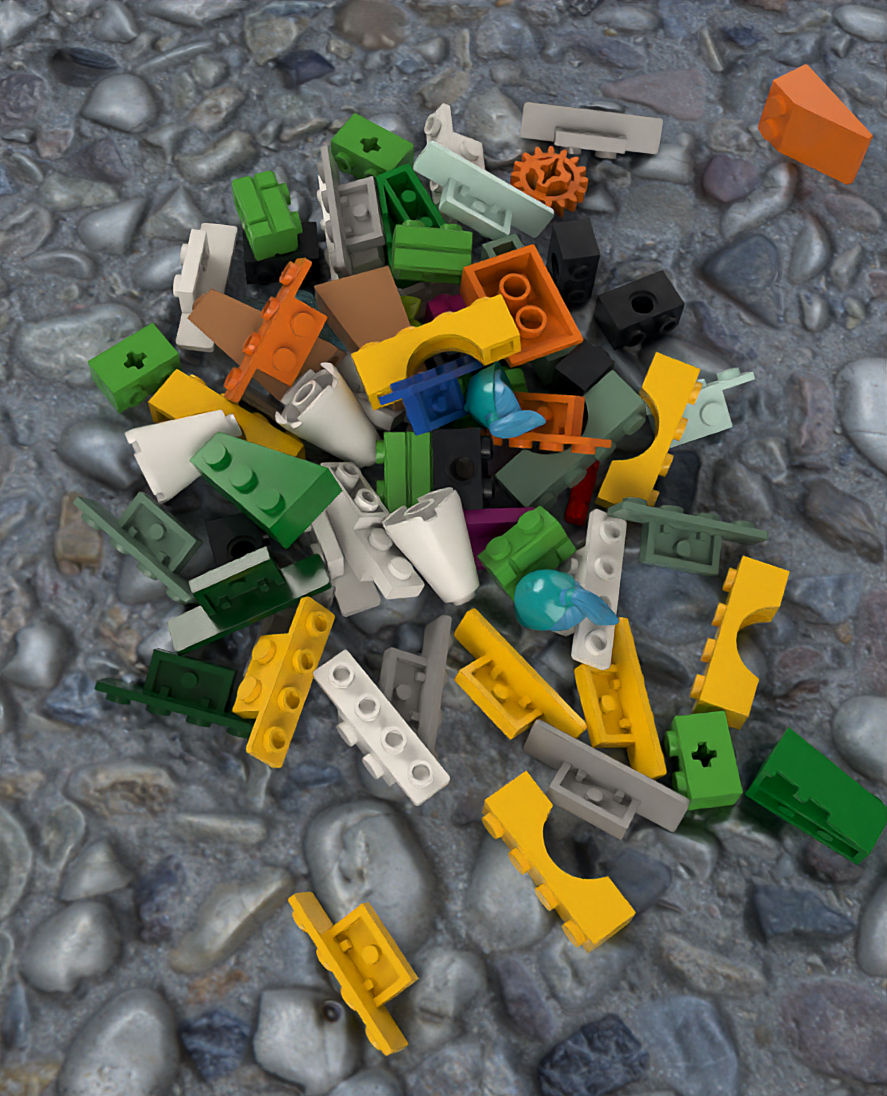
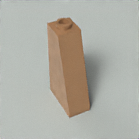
M389 266L314 286L318 311L328 317L326 320L327 324L350 354L357 352L363 345L369 342H382L396 336L402 329L411 327ZM424 362L418 367L414 375L427 371ZM403 399L389 405L394 412L402 409L406 410Z
M211 288L208 293H203L195 300L192 306L193 311L187 319L240 366L246 355L242 352L247 338L253 331L257 333L264 321L261 318L262 311ZM317 337L295 381L309 369H312L315 373L323 370L324 368L320 365L321 363L327 362L337 367L347 353L332 343ZM256 369L252 376L279 402L290 388Z

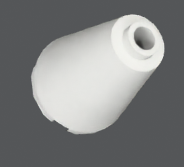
M324 362L320 364L324 368L323 370L315 373L312 369H309L303 373L283 395L280 402L285 405L282 415L276 411V422L285 430L344 462H354L358 468L370 467L375 464L376 440H382L338 369L333 364Z
M221 409L138 427L125 432L128 443L132 444L136 452L134 456L152 492L157 496L159 504L169 501L201 476L189 460L217 432L236 438L243 435L233 414L225 416Z
M447 487L416 498L419 503L408 510L403 505L387 516L382 524L386 534L444 603L453 602L455 606H458L475 597L474 591L479 587L480 583L460 496L456 489L453 490L452 487Z

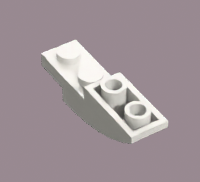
M354 462L321 463V466L329 468L343 490L326 509L338 543L359 582L374 581L386 599L419 596L425 584L414 570L413 565L386 534L382 522L390 513L381 502L380 497L366 481L360 469Z

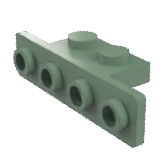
M140 491L119 520L97 501L79 496L76 498L73 504L83 512L81 515L82 520L96 530L103 529L111 537L109 543L116 550L125 555L131 554L139 561L137 568L143 574L153 580L159 579L168 587L165 592L171 599L183 606L187 603L200 605L191 592L189 582L180 575V572L202 545L203 541L148 493Z
M626 497L622 499V502L608 507L607 516L643 524L638 563L713 577L718 575L722 540L743 545H754L768 540L769 532L755 529V524L749 521L721 522L718 515L711 513H697L695 516L683 513V508L673 505H662L659 508L647 506V501L641 498Z

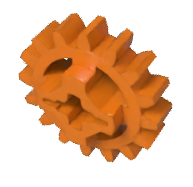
M549 146L548 152L543 153L539 147H536L534 156L524 152L522 154V161H515L513 172H511L510 185L552 208L561 218L564 215L565 208L574 212L576 211L577 203H583L585 192L587 191L588 178L585 177L586 167H578L579 158L577 156L568 159L567 150L564 149L560 154L554 153L553 146Z

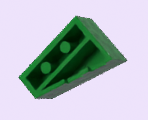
M409 163L376 176L386 239L385 252L390 271L392 239L396 224L402 225L407 220L421 221L425 223V227L440 228L441 225L446 224ZM394 279L397 289H405L423 282Z
M217 432L189 460L208 484L286 550L343 491L327 467L221 432Z
M790 727L786 729L770 751L744 794L855 865L860 864L870 855L887 824V806Z

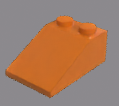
M807 64L773 80L757 127L762 137L769 141L778 152L846 185L854 182L873 138L869 130Z
M534 244L463 267L459 292L466 307H469L479 298L494 297L502 294L520 333L521 352L504 358L511 368L583 342V337Z

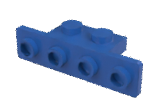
M470 355L453 360L390 384L392 392L378 397L380 404L384 405L403 399L406 407V416L412 424L415 435L427 433L469 414V412L464 410L466 402L457 377L482 368L484 365Z

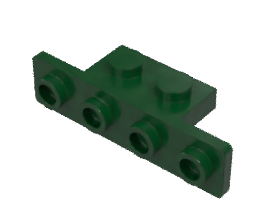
M265 546L188 581L193 596L201 606L168 620L167 625L174 650L178 655L182 656L299 603L302 597H313L330 589L332 584L320 555H311L280 569Z
M161 648L153 650L144 687L113 678H104L97 680L94 688L97 691L106 693L105 699L108 701L130 705L131 700L147 704L145 710L153 714L170 716L172 711L187 715L186 722L201 727H211L212 723L227 727L226 733L240 738L249 739L256 719H242L233 712L228 711L238 672L237 669L186 655L181 656Z

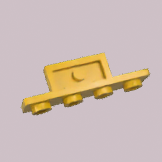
M302 597L300 599L288 633L260 636L253 648L252 659L244 680L238 687L237 698L231 711L242 719H256L246 745V752L272 768H281L314 678L313 672L318 667L335 619V615L311 597Z
M472 608L467 611L455 630L454 637L476 660L460 669L454 681L510 740L533 726L538 719L578 740L587 728L584 720L477 609Z
M619 617V623L615 625L610 668L600 670L582 663L573 669L591 747L626 748L630 767L656 781L667 773L665 759L657 735L654 715L651 711L644 684V676L641 672L628 618Z
M312 892L294 893L288 898V902L294 910L292 912L294 921L302 931L310 935L317 947L316 954L319 961L327 970L333 972L340 983L342 998L351 1009L358 1012L365 1023V1032L371 1044L386 1056L404 1049L408 1046V1042L386 1009L385 1004L419 978L370 902L360 904L342 920L333 925Z

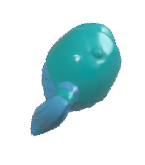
M500 361L494 362L491 366L479 371L470 379L467 386L464 410L469 412L474 421L479 425L487 427L493 436L503 439L513 438L546 423V419L537 412L521 410Z
M549 569L535 570L526 574L516 586L514 612L517 621L525 628L540 631L568 630L579 624L586 617L599 626L616 625L619 623L618 617L610 607L596 594L585 590L580 582L574 580L571 574Z

